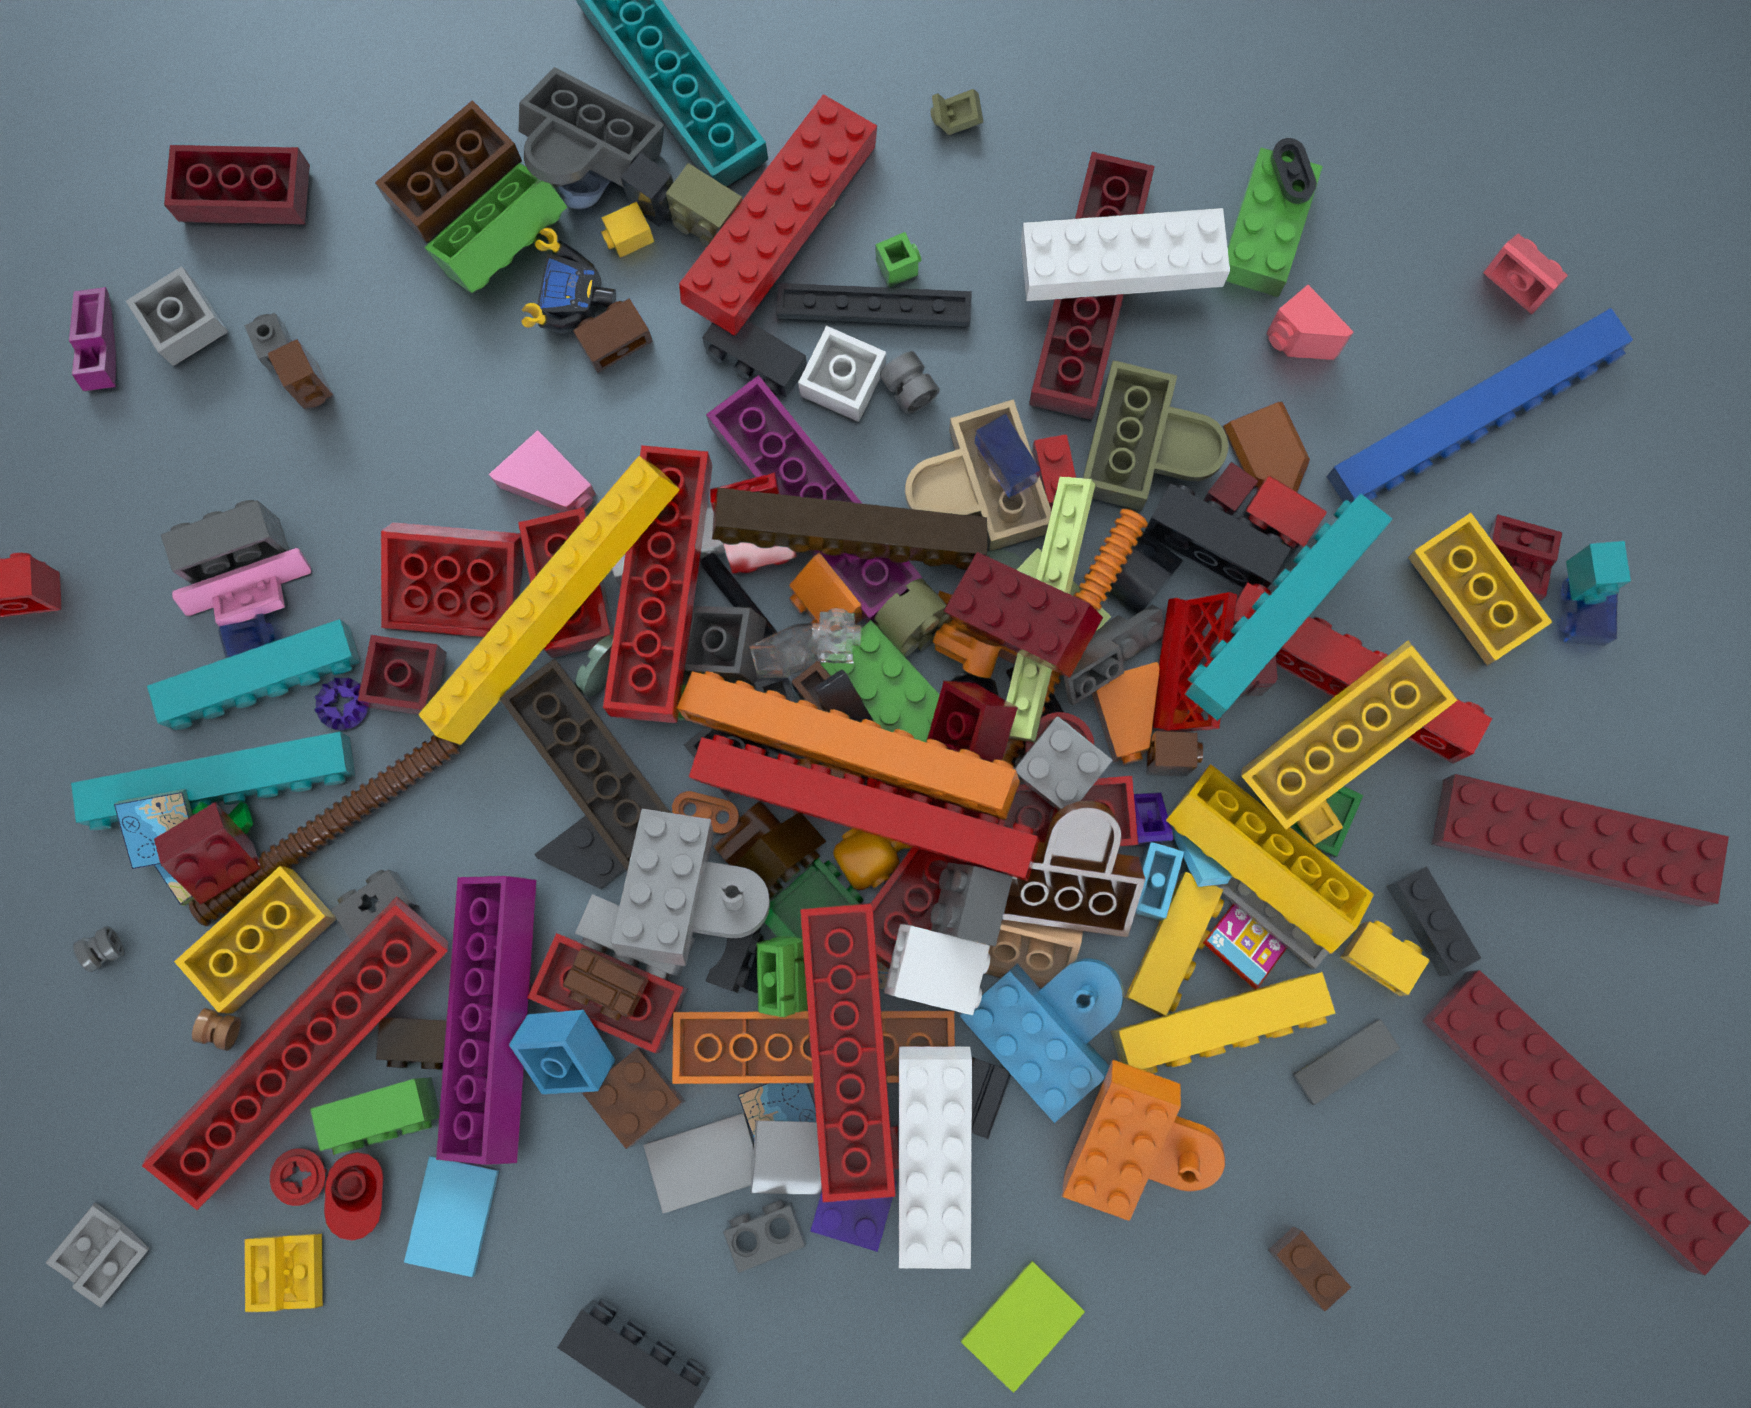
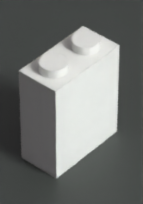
M900 924L884 993L973 1015L975 1008L979 1006L982 998V989L980 988L982 976L987 972L990 964L989 945Z

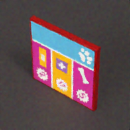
M1235 904L1231 905L1203 941L1206 947L1255 990L1259 988L1287 949Z

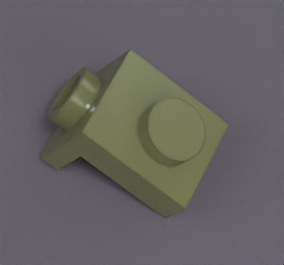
M974 88L944 99L939 93L932 95L933 107L930 110L932 120L936 126L941 127L947 134L951 135L983 123L979 93Z

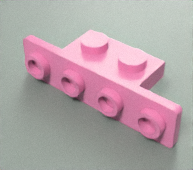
M295 548L174 590L172 597L186 616L214 608L215 622L222 630L284 608L281 584L310 574L311 566L300 549Z

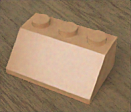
M1002 919L996 947L989 945L990 964L985 974L1001 978L1018 963L1036 985L1043 988L1067 965L1076 961L1082 942L1083 931Z

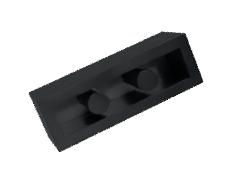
M748 320L736 336L712 322L702 337L706 354L719 363H722L724 360L734 366L733 370L745 379L755 378L759 375L775 396L779 393L787 398L807 366L805 354Z
M1427 866L1414 870L1386 886L1440 977L1453 975L1481 959V956Z

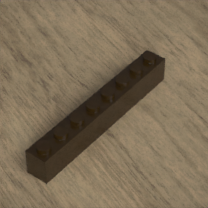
M718 488L714 501L712 539L720 540L727 545H736L741 542L755 544V546L765 549L779 546L788 547L794 552L816 550L831 556L845 553L854 554L861 559L882 557L890 558L891 561L897 563L911 560L923 562L928 566L956 565L959 569L967 570L977 552L985 556L987 555V517Z

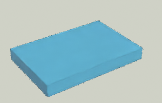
M429 1156L404 1263L474 1277L499 1170L464 1162L436 1160V1156Z

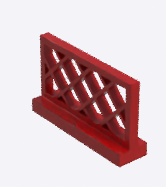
M1227 592L1190 600H1183L1177 597L1168 599L1152 730L1189 732L1219 729L1221 718L1217 721L1208 714V720H1204L1201 715L1204 709L1195 704L1185 693L1192 685L1188 678L1197 669V665L1204 655L1207 659L1204 665L1206 668L1214 660L1209 656L1212 652L1210 647L1217 637L1219 638L1218 644L1222 639L1227 643L1231 640L1232 633L1230 631L1234 623L1237 594ZM1223 604L1222 614L1217 620L1215 613ZM1210 623L1212 628L1204 638L1202 632Z

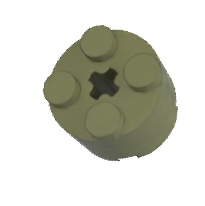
M922 578L906 585L910 590L902 596L898 593L893 595L875 617L877 622L874 624L905 657L915 651L916 648L920 652L928 648L933 643V634L942 627L943 623H950L953 620L944 612L947 604Z

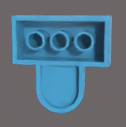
M1085 958L1070 963L1041 989L1017 963L982 994L981 1002L975 1008L973 1015L962 1013L960 1017L1055 1123L1105 1079L1110 1066L1089 1042L1117 1017L1124 1002V987L1117 972L1105 962L1097 959Z

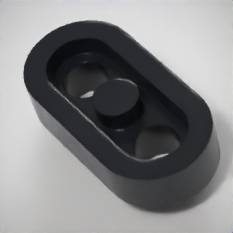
M1285 138L1280 140L1272 151L1271 164L1282 195L1291 203H1305L1312 197L1317 184L1303 144L1296 139ZM1287 156L1292 162H1285L1282 157ZM1292 186H1300L1302 188V191L1297 192L1292 188Z

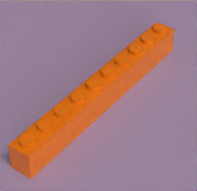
M692 671L677 706V709L687 721L1005 821L1020 783L1017 771L1011 764L1005 761L994 760L993 763L980 759L978 754L969 750L961 749L960 752L949 750L945 744L936 740L928 739L927 742L914 739L912 734L900 729L890 732L881 729L882 727L871 720L854 721L841 711L830 710L828 713L818 710L816 705L808 701L799 700L798 703L786 700V697L772 690H768L766 693L759 692L746 682L736 681L733 684L724 681V678L709 671H706L705 674Z

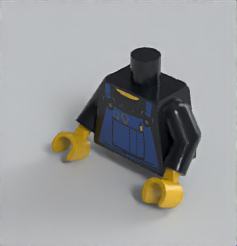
M544 228L539 232L547 237L549 243L546 244L542 240H537L535 246L540 251L551 249L552 254H547L538 303H528L522 308L523 312L530 313L533 318L524 317L521 322L527 328L533 327L538 323L539 327L565 334L578 328V325L583 320L589 317L595 318L597 306L608 308L611 304L615 303L616 289L601 287V278L594 264L563 241L557 242L555 231L550 228Z

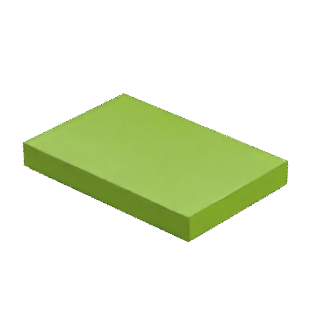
M1031 1260L960 1341L1014 1393L1085 1311Z

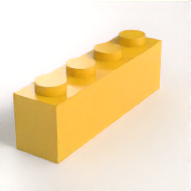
M1184 872L1180 875L1174 888L1167 917L1159 921L1124 997L1125 999L1160 1016H1167L1168 1011L1175 1012L1182 997L1178 989L1183 979L1186 981L1190 979L1196 966V962L1192 961V958L1197 948L1201 950L1204 948L1203 941L1210 934V931L1206 929L1211 917L1215 919L1218 917L1225 900L1220 898L1223 889L1215 885L1198 887L1192 874Z

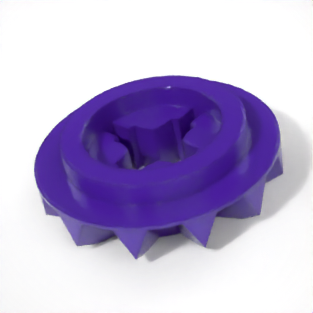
M334 677L332 681L322 684V689L315 696L316 708L314 709L320 722L334 730H348L357 726L365 718L369 708L358 701L361 684L349 677ZM338 692L343 698L351 699L349 703L344 705L343 714L338 708L330 707L338 701Z

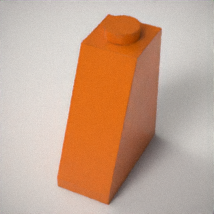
M1158 662L1126 670L1122 675L1092 693L1113 762L1122 760L1123 765L1140 761L1143 759L1142 754L1146 753L1150 748L1160 669Z

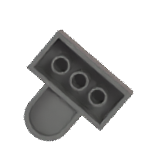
M553 67L519 102L518 132L528 137L524 145V163L533 176L544 182L551 183L553 187H561L565 184L576 182L583 178L589 170L623 187L620 177L640 153L653 162L661 154L665 124L556 67Z

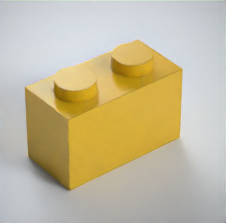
M1375 920L1374 923L1371 921L1361 923L1340 958L1398 996L1409 995L1430 961L1421 954L1423 949L1406 939L1401 942L1391 935L1393 930L1380 921Z

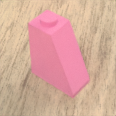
M538 430L489 474L500 489L560 512L583 507L586 510L592 504L593 497L596 495L591 484Z

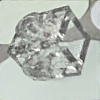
M837 608L830 609L828 612H820L819 624L813 623L812 644H818L819 662L853 664L854 646L861 645V625H855L854 613H848L844 609Z

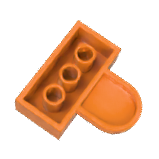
M1112 1060L1065 1170L1062 1197L1130 1221L1148 1179L1182 1191H1199L1213 1185L1224 1171V1146L1218 1135L1210 1128L1177 1116L1181 1107L1180 1083Z

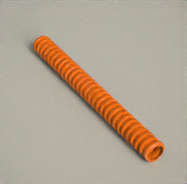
M1122 509L1120 511L1121 518L1115 520L1116 527L1110 529L1111 536L1106 537L1104 540L1106 545L1100 547V556H1095V565H1090V574H1085V583H1080V592H1075L1074 594L1075 597L1090 603L1098 611L1102 608L1100 602L1107 599L1105 593L1112 590L1110 584L1117 581L1115 575L1122 572L1120 566L1127 563L1128 560L1125 557L1131 555L1133 552L1131 547L1137 545L1138 541L1136 538L1142 536L1143 532L1141 529L1146 528L1148 525L1143 516L1129 509ZM1052 670L1045 697L1046 703L1050 701L1049 694H1054L1055 692L1054 685H1058L1061 681L1059 676L1062 674ZM1008 739L1002 761L1014 766L1012 761L1014 758L1017 759L1019 757L1018 750L1024 748L1023 741Z

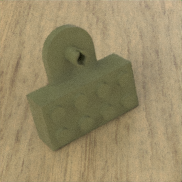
M1115 360L1112 361L1082 477L1083 479H1092L1095 483L1092 499L1142 511L1148 499L1154 473L1186 481H1201L1213 476L1221 468L1228 454V439L1221 425L1209 416L1170 407L1177 375Z

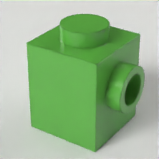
M906 232L875 244L876 262L889 288L918 276V264L922 261L915 243H910Z

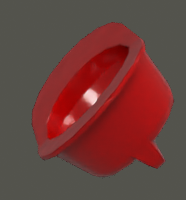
M360 1152L346 1154L338 1159L329 1170L325 1186V1221L330 1231L340 1239L352 1241L364 1238L373 1231L379 1222L382 1209L383 1174L377 1160L370 1155Z

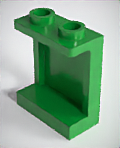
M817 858L812 866L770 902L769 913L764 923L777 937L790 936L802 938L801 909L861 904L864 899L851 885L846 889L838 881L837 878L842 874L829 860L823 864Z

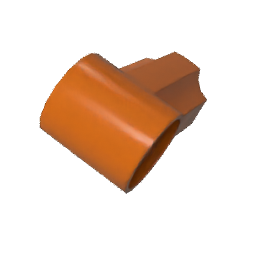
M943 623L942 627L936 631L933 639L936 651L962 663V668L968 673L984 678L992 676L1002 645L982 635H973L951 623Z

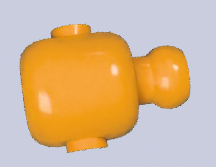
M852 828L841 836L843 840L834 847L833 856L854 889L865 890L871 886L874 889L888 880L890 874L899 866L897 852L902 849H910L912 846Z

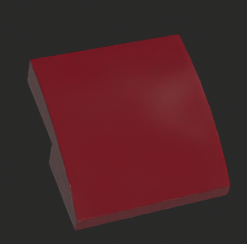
M1497 514L1489 534L1490 539L1534 598L1542 601L1547 595L1552 566L1558 559L1563 532Z

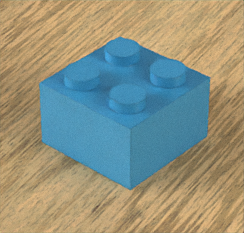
M584 1010L528 1014L509 1044L541 1094L598 1091L615 1062L613 1055Z

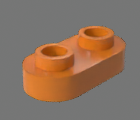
M686 791L679 794L672 804V813L686 815L684 809L688 804L696 805V812L691 816L711 819L713 831L716 834L725 835L739 824V811L728 800ZM721 812L729 814V820L724 824L717 822V816Z

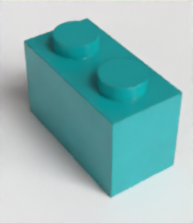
M1625 541L1589 544L1566 561L1572 601L1585 600V604L1602 603L1607 600V596L1619 593L1621 587L1631 582Z

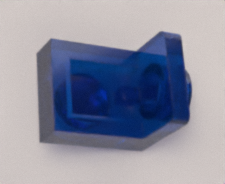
M263 613L256 614L252 621L224 625L218 629L225 658L269 644L275 640L273 627L270 622H265Z

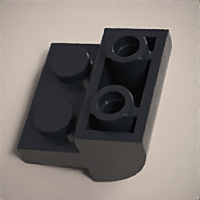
M1143 530L1142 536L1136 538L1138 541L1137 545L1131 547L1132 554L1125 557L1128 560L1127 563L1120 566L1122 572L1115 575L1117 581L1110 584L1112 587L1110 593L1137 613L1147 608L1183 562L1181 558Z

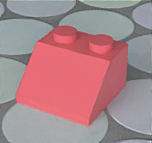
M1519 233L1502 247L1483 272L1530 314H1533L1568 277L1556 261L1549 260L1537 249V246L1531 240L1523 238Z
M1307 285L1279 308L1266 334L1269 336L1271 345L1276 350L1283 351L1288 357L1334 360L1339 356L1354 332Z

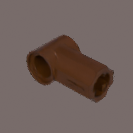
M762 801L757 802L748 809L739 819L740 823L713 846L731 866H735L760 837L781 824Z

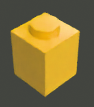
M637 201L602 217L605 230L601 231L602 237L609 250L615 248L619 258L654 242L651 229Z

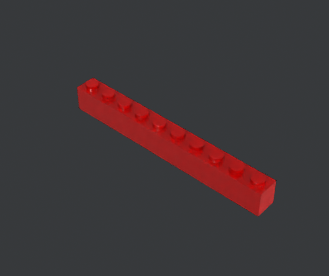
M714 735L713 740L701 737L689 774V778L697 782L1022 880H1029L1040 843L1038 836L1033 835V828L1013 823L1011 829L998 825L1000 819L987 814L979 813L978 818L964 815L965 808L945 803L944 808L930 805L932 799L923 795L911 793L910 798L897 795L898 789L889 785L878 783L877 788L863 785L865 779L845 773L842 779L830 775L832 770L821 765L812 763L810 769L798 766L799 760L787 755L779 754L778 758L774 759L765 756V749L746 744L744 750L734 747L733 740L719 735Z

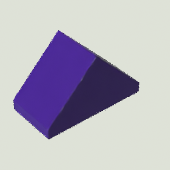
M1162 793L1134 794L1138 845H1132V847H1144L1150 842L1160 845H1166L1173 840V832L1170 823L1166 821L1168 814Z

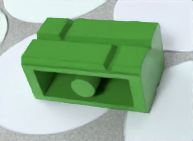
M779 936L771 940L757 942L759 1013L786 1017L795 1014V1012L808 1010L802 938Z

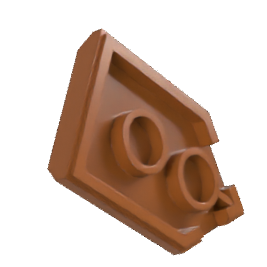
M1283 402L1274 403L1232 420L1223 426L1242 470L1258 480L1255 485L1256 488L1259 489L1269 474L1298 492L1310 458Z

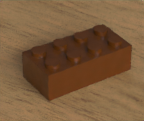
M472 100L378 179L375 184L384 199L427 243L493 187L518 163H521L522 159L515 143Z

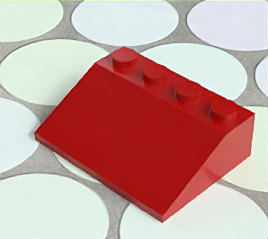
M396 522L388 525L381 531V628L485 637L519 597L523 569L521 534Z

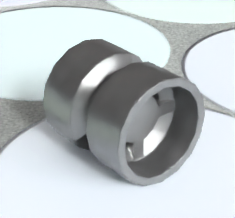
M913 351L906 352L893 359L880 373V378L889 391L897 392L895 400L905 414H910L923 408L940 392V388L931 375L928 373L923 374L925 366Z

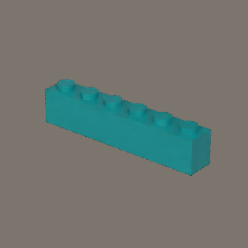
M341 619L147 685L157 723L172 730H182L190 727L194 720L203 717L204 719L220 717L224 714V710L235 706L236 708L249 707L256 703V699L266 695L269 697L283 695L292 686L315 684L320 681L321 676L330 673L333 675L347 673L352 670L353 665L359 664L361 661L350 626Z

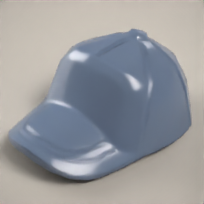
M589 170L580 180L561 187H555V191L568 207L584 209L593 206L601 198L611 180Z

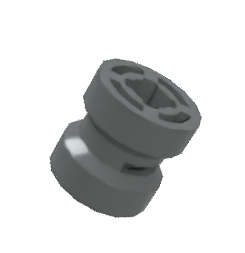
M109 926L97 930L95 936L91 938L84 937L73 944L77 960L88 972L101 968L103 962L107 960L114 961L124 955V948L120 938Z

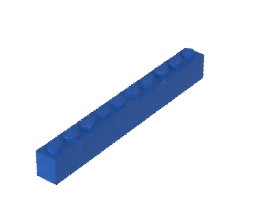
M1612 308L1339 463L1333 467L1326 477L1343 502L1347 499L1352 503L1360 493L1372 502L1378 497L1376 495L1378 491L1385 487L1388 492L1397 488L1406 481L1404 476L1411 472H1414L1416 476L1423 473L1434 465L1432 460L1442 456L1445 460L1461 449L1459 445L1469 440L1472 444L1489 433L1487 430L1489 427L1497 424L1500 428L1516 418L1515 412L1522 408L1526 412L1534 409L1544 401L1542 397L1551 392L1553 396H1556L1571 386L1569 381L1579 377L1582 381L1598 371L1597 365L1606 361L1608 365L1614 363L1626 354L1623 349L1633 339Z

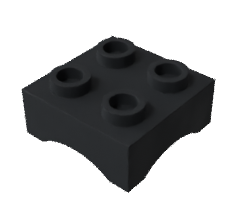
M761 927L754 933L742 938H727L725 951L718 963L709 970L706 982L738 993L740 987L745 988L751 970L748 967L751 955H757V942L764 940V936L760 934Z

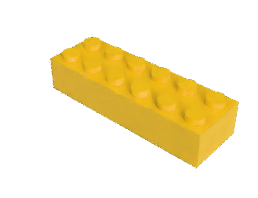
M1408 640L1242 768L1241 776L1281 825L1288 829L1455 703L1457 699Z
M1212 764L1206 768L1188 789L1166 819L1179 834L1190 839L1205 855L1216 860L1228 870L1232 877L1242 881L1261 900L1268 902L1288 922L1295 924L1310 936L1315 944L1322 946L1331 954L1358 928L1374 896L1372 892L1292 828L1285 829L1267 808Z
M1323 972L1278 982L1110 1032L1119 1062L1153 1074L1158 1072L1156 1065L1165 1063L1166 1067L1171 1066L1172 1068L1192 1062L1191 1055L1199 1053V1057L1208 1058L1225 1053V1045L1232 1044L1233 1048L1254 1045L1260 1042L1258 1038L1260 1035L1265 1034L1266 1038L1285 1036L1294 1033L1292 1029L1294 1025H1298L1299 1029L1316 1027L1326 1024V1016L1336 1013Z

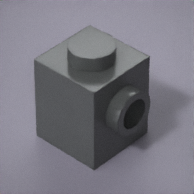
M275 313L263 314L244 326L258 359L268 370H272L274 367L267 353L292 340L285 324Z

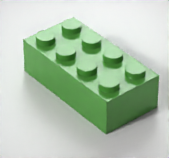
M1261 147L1254 162L1228 242L1230 272L1226 281L1279 297L1287 282L1314 193L1305 203L1294 204L1286 200L1282 195L1271 164L1272 150ZM1282 157L1285 162H1292L1289 157ZM1310 162L1316 182L1318 183L1323 166ZM1292 186V188L1295 191H1302V188L1300 186Z
M518 163L424 248L449 278L473 293L475 290L483 288L489 282V277L499 268L509 265L513 260V256L519 250L532 244L536 240L537 234L540 233L539 231L558 221L561 213L567 206L550 183L536 178L529 172L526 166Z
M870 620L821 665L830 676L841 669L846 672L873 721L882 727L881 729L890 732L900 729L912 734L914 739L926 742L939 693Z

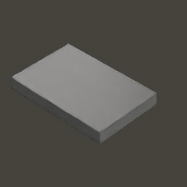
M744 1113L643 1145L663 1214L751 1186V1160L754 1157V1143Z

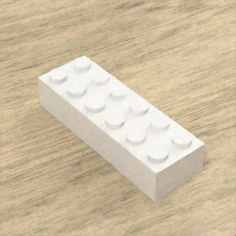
M1223 208L1023 223L1021 248L1026 301L1223 287L1230 272Z
M899 1047V1268L971 1269L972 1057L970 1047Z

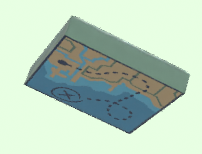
M186 789L122 800L114 804L131 868L136 869L160 864L154 838L193 816Z
M766 1083L738 1094L754 1141L755 1121L816 1122L815 1101L808 1083Z

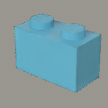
M1150 842L1145 846L1141 860L1145 883L1135 914L1158 921L1166 919L1184 851Z

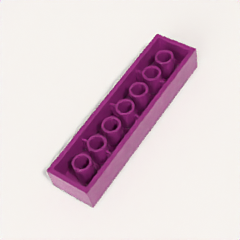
M759 375L706 414L709 427L751 479L775 473L779 494L862 503ZM809 550L813 557L820 552L860 602L862 618L866 623L870 620L876 623L875 617L893 595L898 593L902 596L910 591L906 587L907 584L916 579L923 578L910 561L897 563L891 561L890 558L882 557L861 559L854 554L845 553L831 556L824 554L822 551Z
M511 876L457 878L436 1160L485 1165L517 1163L524 1067L509 1044L528 1012L527 997L529 995L537 881L535 879Z

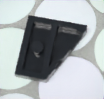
M586 815L534 854L538 859L601 890L626 872V869Z

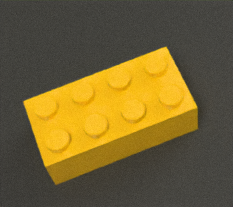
M1469 513L1414 550L1408 557L1487 666L1552 623L1551 619L1472 513Z
M280 866L174 962L218 1013L233 1014L337 919L293 869Z

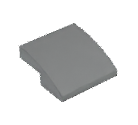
M755 1121L750 1193L821 1195L817 1122Z
M95 1202L48 1258L46 1264L74 1283L72 1286L74 1290L101 1308L149 1248L122 1222Z

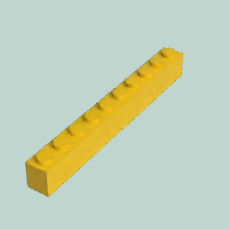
M640 456L635 459L418 715L435 736L462 745L498 703L500 698L504 696L678 493L680 489L660 469Z

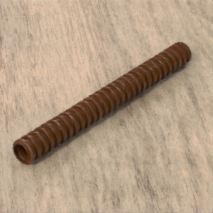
M432 735L430 737L431 741H423L421 748L415 747L412 754H404L405 759H397L394 766L388 765L386 772L380 771L377 773V778H369L367 785L362 783L358 791L353 789L351 796L345 795L342 797V802H334L332 809L327 807L324 809L323 815L319 813L315 815L316 820H308L305 827L299 826L297 833L290 832L288 839H280L278 846L276 844L271 845L269 852L264 850L261 853V857H258L261 866L259 870L201 905L196 900H191L189 902L191 914L198 923L208 927L211 925L212 919L218 920L221 913L227 914L229 907L234 908L238 901H242L278 867L283 866L292 869L293 863L298 865L301 863L302 857L307 859L310 856L309 852H317L320 845L326 846L328 839L334 840L337 837V833H345L347 826L352 828L356 820L358 822L363 820V815L369 816L372 814V809H380L382 802L387 804L390 802L389 798L391 796L396 798L399 795L398 791L402 790L404 792L407 790V785H415L416 779L420 778L422 780L425 778L426 772L432 773L434 771L433 767H441L443 765L442 761H450L452 754H460L459 745Z

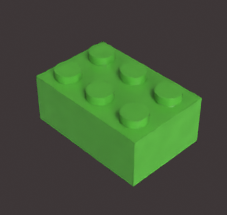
M432 1077L411 1079L310 1109L320 1151L332 1149L333 1155L365 1147L363 1140H367L368 1145L398 1138V1130H401L402 1135L432 1128L431 1121L439 1119L440 1114Z

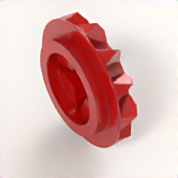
M297 1148L288 1150L276 1159L271 1168L270 1186L272 1192L281 1202L287 1205H305L318 1198L323 1187L326 1185L325 1173L327 1169L321 1161V1156L316 1155L309 1149ZM298 1166L301 1172H311L308 1178L302 1180V1187L299 1186L298 1182H286V1178L296 1173V1167Z

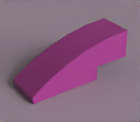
M106 287L74 291L69 334V342L74 348L72 376L83 391L115 387V336L109 292Z

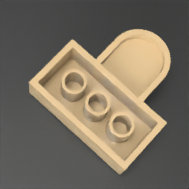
M1014 399L950 418L949 432L955 451L923 460L911 470L905 485V498L909 509L987 517V547L989 551L1046 535L1051 508Z

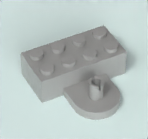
M649 809L641 810L611 941L616 955L686 966L693 932L725 938H742L754 933L765 922L769 913L770 900L764 881L749 869L708 862L714 836L711 819Z

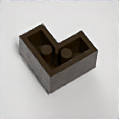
M798 812L760 837L735 866L755 872L764 881L768 889L769 900H772L784 889L781 883L783 881L785 883L789 882L801 871L800 866L807 869L817 858L821 857L818 850L827 841L808 819Z

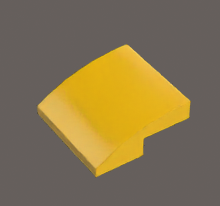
M322 1234L245 1239V1312H269L323 1306Z

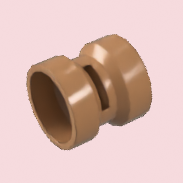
M204 1008L194 1023L192 1040L201 1044L214 1043L216 1048L229 1051L239 1035L241 1020L239 1017L232 1015L219 1016L217 1011Z

